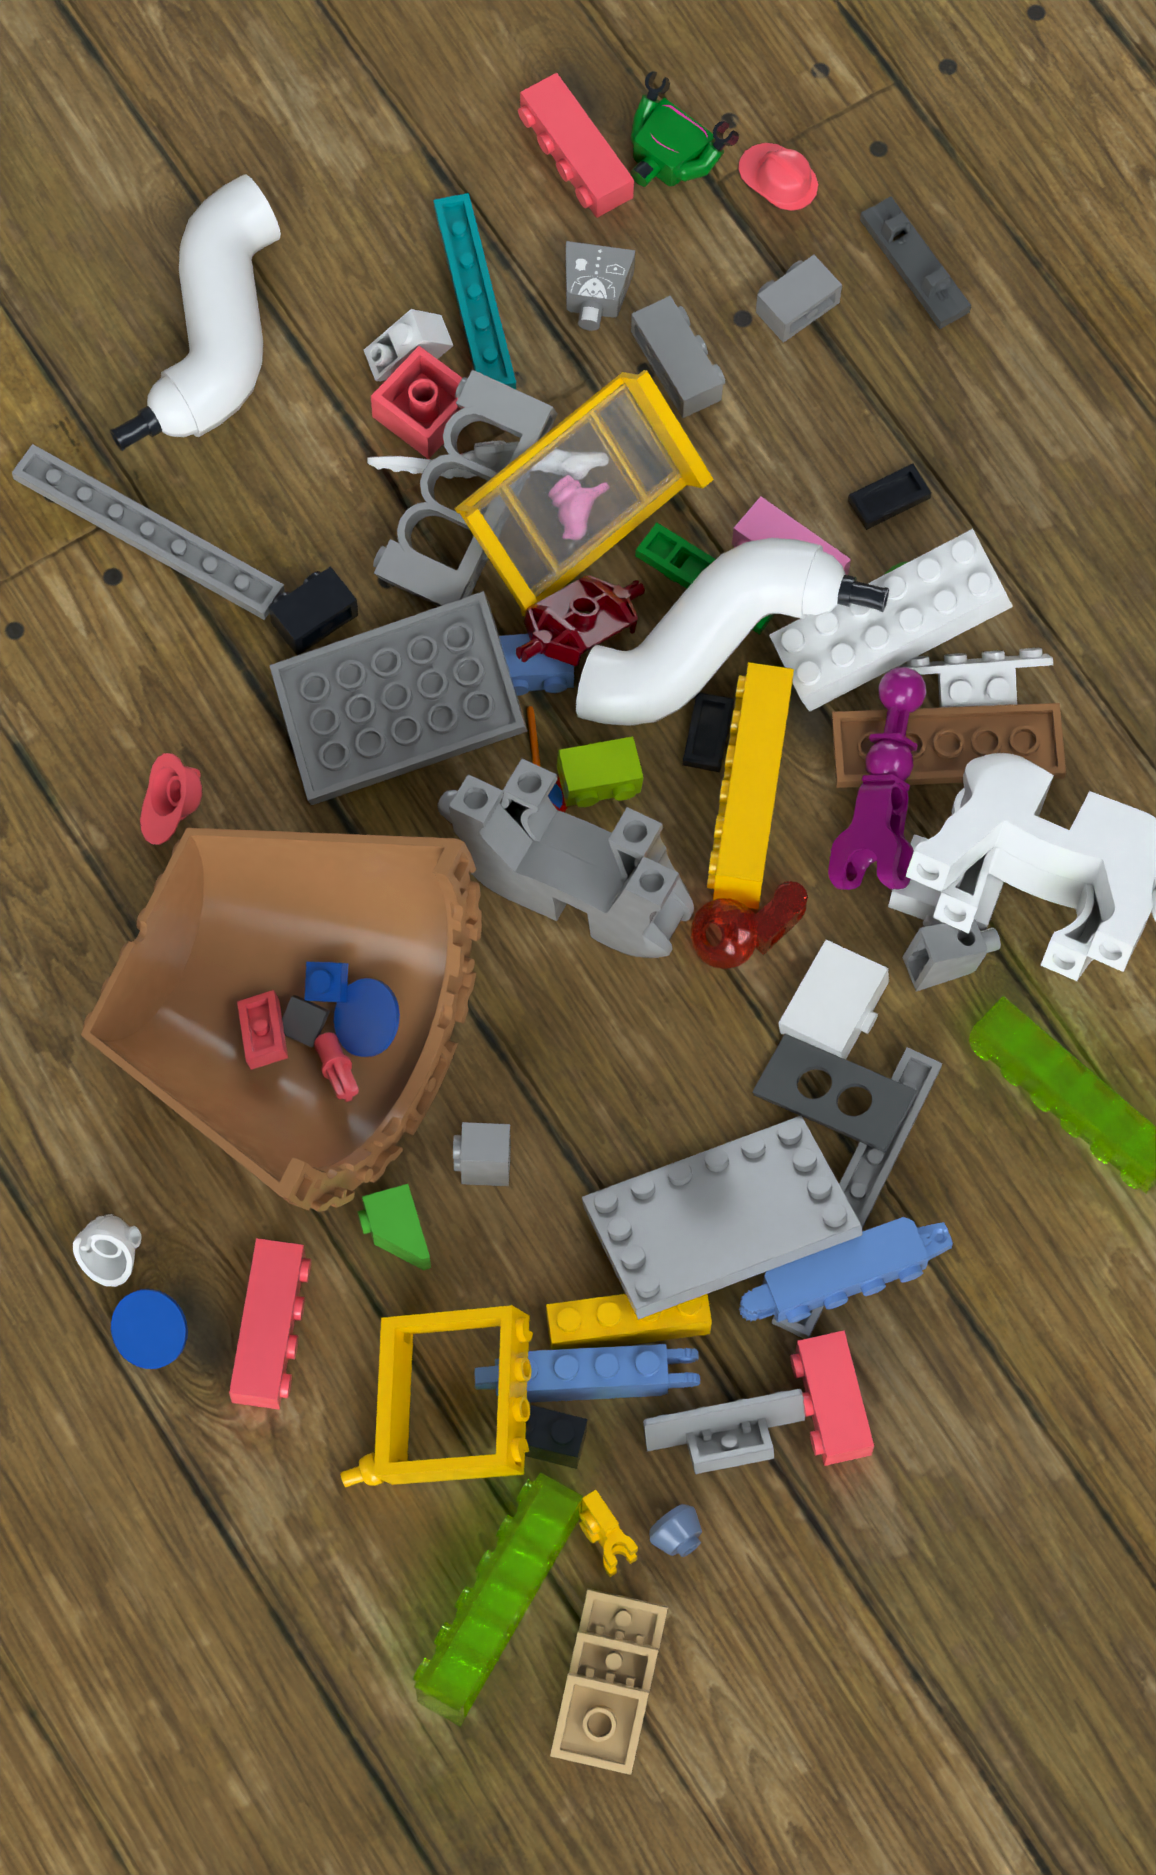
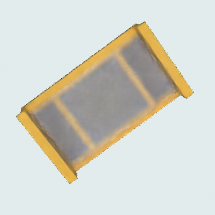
M643 370L640 374L622 372L454 509L462 516L520 606L522 616H525L527 608L561 590L685 486L703 489L714 479L648 371Z

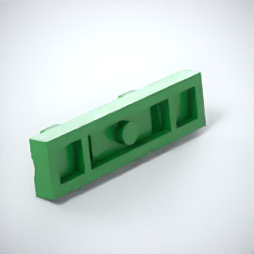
M658 522L639 544L635 552V557L686 589L705 568L716 560ZM775 614L762 618L752 630L760 635Z

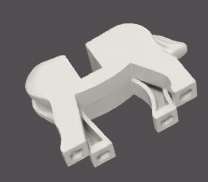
M994 753L971 760L964 771V788L955 798L952 816L946 820L939 833L917 844L906 873V877L941 892L933 918L969 934L987 875L992 874L1026 893L1076 909L1077 919L1067 927L1054 932L1041 966L1075 981L1080 978L1094 959L1124 972L1142 935L1150 913H1152L1156 921V818L1144 811L1089 791L1070 830L1039 817L1054 775L1027 759L1014 754Z

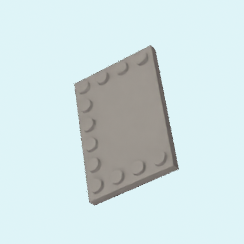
M484 591L269 665L307 800L311 805L528 731L488 598Z
M802 1115L581 1197L583 1207L638 1320L863 1235L861 1223Z

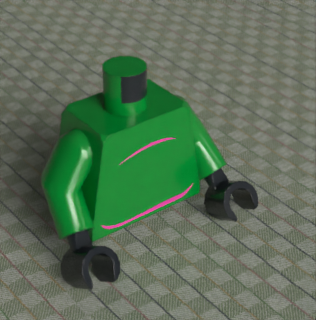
M652 71L648 73L645 78V86L649 92L647 95L644 94L633 118L630 141L633 144V158L638 164L630 171V175L642 187H646L655 177L668 186H675L680 181L686 182L707 176L724 154L723 148L725 146H733L738 142V132L733 130L724 139L723 134L728 129L729 123L725 121L717 123L712 133L666 98L659 101L657 99L659 94H664L668 91L670 81L665 77L662 85L655 89L653 81L656 78L657 72Z

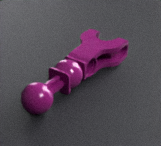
M903 666L893 668L880 681L878 687L879 699L888 710L884 733L869 735V740L874 743L865 759L866 771L869 775L862 776L863 783L858 791L852 823L836 838L831 848L828 875L832 884L839 890H851L859 887L866 869L875 861H877V877L889 889H904L911 880L906 877V873L914 850L904 837L910 785L904 781L912 772L914 764L911 751L917 750V744L905 736L909 713L916 711L923 704L926 697V683L915 669Z

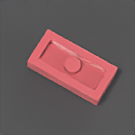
M272 990L237 1001L245 1059L250 1069L287 1059L288 1054L280 1002L275 991Z

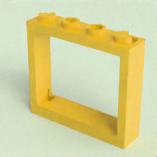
M510 1305L381 1318L374 1459L375 1477L391 1485L524 1475L525 1452H529L528 1443L525 1439L526 1421L530 1417L527 1381L530 1380L532 1373L531 1363L528 1359L529 1342L533 1336V1332L529 1331L530 1316ZM501 1326L496 1454L408 1461L413 1334Z

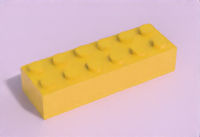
M748 662L746 676L739 675L735 708L733 710L730 740L725 761L724 780H722L713 851H711L707 888L714 889L713 903L759 909L794 669Z

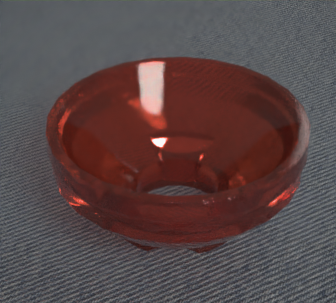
M719 898L703 905L694 916L691 925L693 948L701 960L712 967L731 969L741 966L752 956L757 945L758 931L755 918L751 911L738 900ZM712 923L720 928L722 934L721 941L717 946L710 945L706 938V930Z

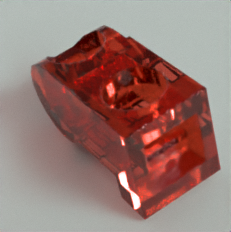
M793 881L780 884L775 890L774 898L757 914L748 907L737 917L736 930L763 955L766 954L805 915L808 900L806 889L798 882Z

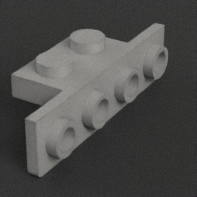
M802 1390L780 1391L775 1394L739 1399L734 1402L647 1418L643 1421L647 1452L687 1444L695 1474L774 1459V1448L768 1428L805 1421Z

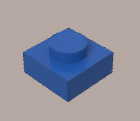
M306 962L305 1001L347 1003L349 963Z

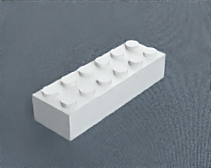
M971 529L868 583L878 587L889 588V597L884 612L851 604L850 607L838 604L830 612L819 616L807 615L805 619H798L769 636L784 667L794 669L792 683L800 699L810 712L1013 606L974 530Z

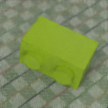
M633 736L558 750L556 766L566 806L589 807L598 803L599 800L614 798L621 801L641 793L644 777Z

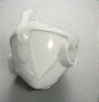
M113 1214L98 1216L73 1241V1252L76 1261L92 1280L104 1286L116 1287L127 1281L132 1273L135 1248L141 1244V1233L136 1226L129 1227L121 1218L113 1216Z

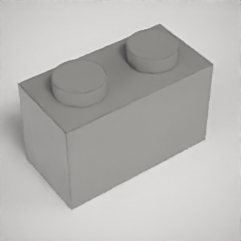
M812 255L804 262L802 260L795 262L783 277L777 281L771 280L760 288L757 294L756 313L784 343L840 303L842 284L815 255Z
M462 1122V1135H454L453 1140L454 1171H461V1184L509 1186L510 1124Z

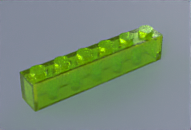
M1002 996L972 1027L968 1040L971 1043L972 1050L985 1061L990 1059L1001 1069L1002 1076L1013 1086L1020 1085L1031 1094L1030 1099L1039 1109L1044 1112L1050 1111L1060 1119L1061 1127L1069 1135L1075 1138L1079 1136L1089 1144L1090 1151L1098 1160L1105 1164L1109 1162L1118 1169L1120 1177L1128 1186L1136 1190L1140 1188L1147 1194L1156 1184V1126L1015 1005Z

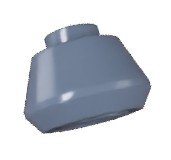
M681 1504L666 1513L649 1530L650 1543L670 1556L679 1553L681 1557H685L693 1552L701 1544L698 1537L702 1533L696 1509L693 1506Z

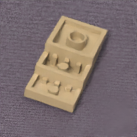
M588 1588L550 1754L551 1757L629 1775L632 1774L669 1606Z

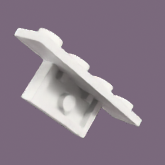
M1025 648L1019 650L1018 656H1005L1004 651L982 652V658L967 659V654L955 653L944 655V661L929 662V656H917L907 661V664H901L898 667L903 666L915 669L920 675L938 674L940 708L1017 705L1015 668L1053 665V657L1048 654H1042V648Z

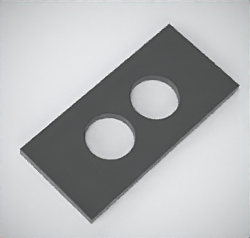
M784 1034L752 1092L756 1097L797 1115H802L804 1118L886 1153L918 1094L917 1090L787 1034ZM817 1069L829 1074L832 1079V1085L826 1095L817 1099H810L799 1092L798 1082L804 1073ZM861 1087L871 1094L872 1103L865 1113L859 1116H848L840 1111L838 1108L839 1096L848 1088Z

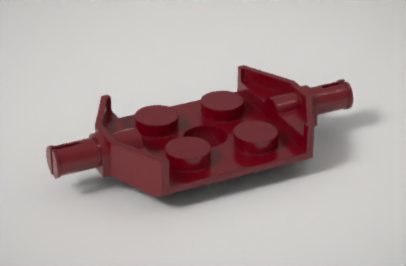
M585 575L530 606L526 610L524 624L531 641L516 648L518 659L526 662L537 654H544L561 662L578 666L581 654L595 645L602 643L628 627L631 634L635 633L638 616L631 600L645 593L644 585L642 583L639 584V580H635L622 588L619 584L615 586L591 575ZM578 611H589L590 613L584 614Z

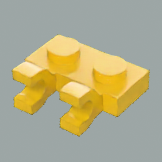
M597 1490L583 1497L580 1527L592 1544L598 1541L603 1548V1567L608 1576L612 1577L617 1573L615 1566L618 1561L614 1555L621 1554L626 1557L629 1564H632L637 1560L635 1553L638 1551V1546L629 1536L622 1532L618 1521Z

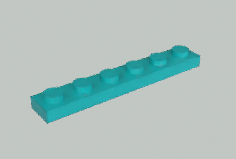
M465 193L433 200L434 211L474 371L516 389V379L470 195Z

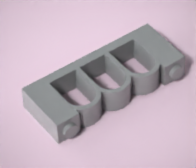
M474 370L471 371L468 378L463 377L460 381L455 397L458 398L456 404L461 410L454 413L445 425L443 433L444 447L449 454L441 455L429 462L422 473L420 487L421 494L426 502L417 503L405 511L399 520L397 528L399 543L390 539L387 547L382 546L379 549L373 566L376 567L374 574L378 578L438 607L470 596L488 560L487 555L475 537H473L458 570L416 552L411 542L413 528L418 521L428 516L443 517L469 529L459 513L439 504L435 499L434 486L442 473L458 468L488 481L498 474L458 453L456 442L459 433L468 424L482 421L520 437L521 439L509 462L510 464L550 431L558 415L553 406ZM531 469L510 485L517 498ZM497 495L490 501L483 516L497 538L510 514L500 495Z

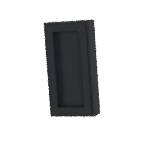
M912 463L849 494L848 502L865 529L868 530L930 499L932 492Z
M701 692L696 695L682 766L720 773L734 705L733 698Z

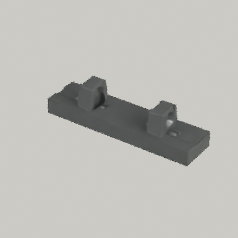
M891 196L861 212V223L939 329L970 313L971 304ZM904 234L903 237L893 241V238L897 235Z

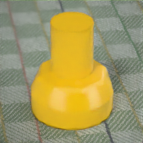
M374 1452L363 1456L359 1460V1466L340 1472L345 1487L363 1481L369 1486L384 1483L383 1480L374 1476Z

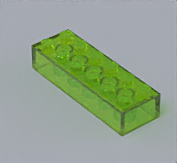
M541 1472L534 1482L529 1479L526 1481L517 1498V1502H519L517 1513L514 1518L510 1515L505 1517L496 1534V1537L499 1538L496 1549L493 1553L487 1550L481 1558L475 1571L478 1573L477 1582L473 1588L468 1586L464 1588L455 1605V1608L458 1610L452 1625L448 1622L443 1624L434 1641V1644L437 1645L431 1661L424 1658L413 1677V1680L416 1681L414 1688L416 1689L417 1702L461 1727L581 1518L582 1495Z

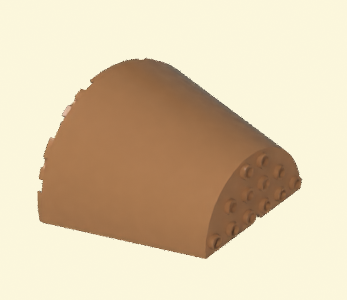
M186 828L182 838L173 847L172 857L164 873L157 878L154 892L146 908L142 909L138 915L137 929L140 932L137 938L132 942L128 941L121 948L119 961L111 976L103 983L101 996L93 1011L87 1015L81 1036L288 1203L308 1211L311 1208L320 1212L326 1211L330 1205L337 1208L347 1204L354 1199V1189L363 1182L368 1183L370 1181L375 1183L384 1174L387 1165L391 1161H395L401 1154L403 1148L396 1146V1144L405 1132L414 1135L442 1084L458 1043L450 1041L455 1022L464 1024L469 1009L468 999L473 991L476 972L472 971L475 961L470 958L472 940L478 941L481 938L482 910H479L478 907L481 896L480 885L477 882L471 881L469 872L474 873L476 871L472 855L465 842L456 838ZM306 962L349 963L348 985L363 978L377 979L384 982L390 987L397 998L400 1021L393 1042L386 1050L376 1056H355L349 1053L339 1042L343 1054L348 1056L352 1062L351 1072L359 1088L358 1094L353 1096L351 1101L345 1102L344 1099L337 1098L330 1080L323 1076L321 1071L323 1064L315 1047L305 1045L288 1036H285L287 1059L251 1070L245 1059L237 1001L274 990L279 998L283 1018L291 996L296 995L305 999ZM310 1001L330 1010L321 1034L328 1032L336 1034L334 1012L337 1002Z

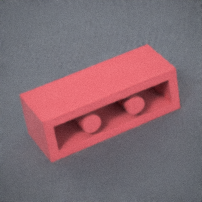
M845 1330L798 1340L795 1350L796 1354L790 1355L791 1365L795 1378L802 1377L805 1388V1392L802 1393L804 1398L805 1417L812 1416L815 1431L810 1432L815 1456L822 1455L824 1466L871 1456L874 1443Z

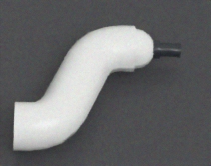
M247 174L219 188L202 202L188 220L180 244L179 276L189 341V354L182 361L161 372V378L153 385L148 394L147 406L137 411L138 415L110 430L114 442L121 451L148 435L154 437L161 432L173 437H187L193 434L196 437H200L218 427L236 413L254 390L262 365L263 335L252 257L259 250L279 240L281 233L267 199L257 184Z
M780 538L745 542L721 554L705 568L638 647L628 651H621L595 645L591 649L579 682L576 699L577 717L602 724L625 726L657 722L680 710L694 698L756 624L767 615L784 614L805 619L807 615L819 616L830 612L838 604L847 607L855 604L884 612L889 597V588L858 582L856 577L846 575L843 566L837 559L824 552L823 547L818 544Z

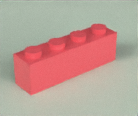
M558 73L520 92L518 114L521 121L527 128H533L537 134V140L542 151L546 155L551 154L553 156L560 176L566 182L570 180L575 187L578 201L585 209L589 207L595 217L598 218L633 199V177Z
M256 1238L229 1391L232 1403L280 1410L281 1398H289L292 1374H286L288 1359L295 1360L298 1347V1335H292L295 1320L302 1321L305 1297L299 1296L301 1282L308 1283L311 1271V1259L306 1258L304 1245Z

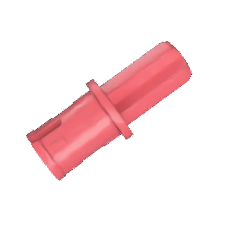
M330 1032L321 1034L315 1039L314 1047L323 1064L321 1067L322 1074L330 1080L337 1098L349 1102L359 1092L351 1072L352 1062L348 1056L343 1054L336 1034Z

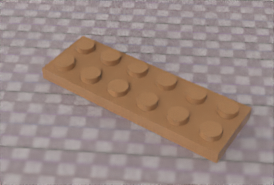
M1060 703L918 708L913 713H909L905 737L917 744V750L911 751L914 764L912 772L904 781L909 785L963 783L964 771L971 760L994 753H1008L1021 756L1054 775L1053 779H1065L1066 765ZM888 710L832 712L831 723L836 788L860 787L863 783L862 776L869 775L866 771L865 759L869 749L874 745L869 740V735L884 733Z

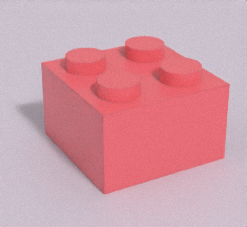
M418 346L371 395L372 417L427 459H430L444 444L443 433L446 423L454 413L461 410L456 404L458 398L455 397V393L462 377L421 346Z

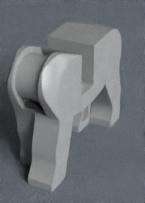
M523 758L503 790L468 774L458 791L449 790L441 796L438 802L440 814L453 825L454 832L460 840L465 842L476 867V871L471 874L488 889L555 921L558 920L565 906L569 904L587 913L591 938L621 953L642 958H658L670 955L672 944L669 940L680 921H688L694 912V904L686 886L679 877V873L674 869L667 855L666 846L661 840L662 823L627 807L611 833L575 816L558 811L548 797L557 781V774Z

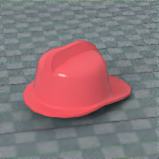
M762 143L746 150L740 158L738 170L741 179L750 188L780 209L789 211L803 209L811 204L817 195L818 181L816 174L810 168L807 159L796 150L786 149L778 144Z
M164 753L154 762L141 811V831L145 840L154 845H161L168 841L175 833L179 821L196 811L202 798L200 771L196 768L184 766L181 760L172 753Z

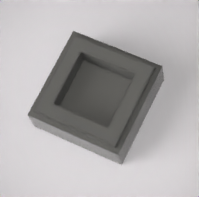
M291 996L282 1018L285 1036L314 1047V1041L321 1034L330 1010L310 1001H305V999L299 996Z

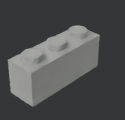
M669 296L632 313L631 333L682 418H685L721 401L725 378L720 367L717 364L712 365L708 359L707 347L700 335L695 336L690 329V320L685 309L682 306L677 307L672 297Z

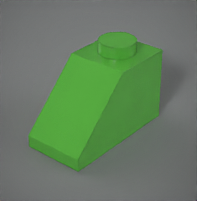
M405 1184L362 1196L364 1210L357 1211L363 1234L371 1232L374 1245L422 1270L430 1269V1255L409 1185Z

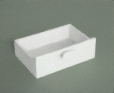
M914 834L911 841L913 850H915L918 843L928 839ZM992 874L987 875L974 917L980 931L988 928L1004 885V881ZM913 879L910 880L906 888L892 890L889 908L923 919L924 926L943 923L933 918L941 895L940 891Z
M825 940L779 1021L780 1034L790 1035L846 1060L861 1031L868 1034L878 1017V1014L873 1012L889 983L888 968Z

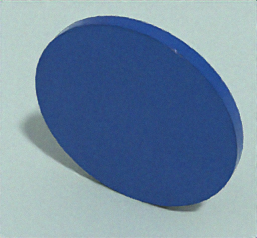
M363 978L347 986V1003L337 1002L334 1012V1027L339 1042L349 1053L359 1057L376 1056L390 1046L398 1031L400 1021L399 1005L395 994L388 985L377 979Z
M141 1289L128 1294L118 1303L112 1315L111 1334L117 1350L128 1362L144 1369H158L172 1363L182 1353L187 1341L188 1326L181 1307L172 1297L159 1290Z

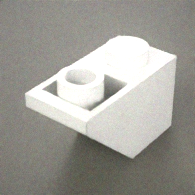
M410 309L364 349V353L375 381L387 380L418 346H421L437 359L453 347L442 315Z

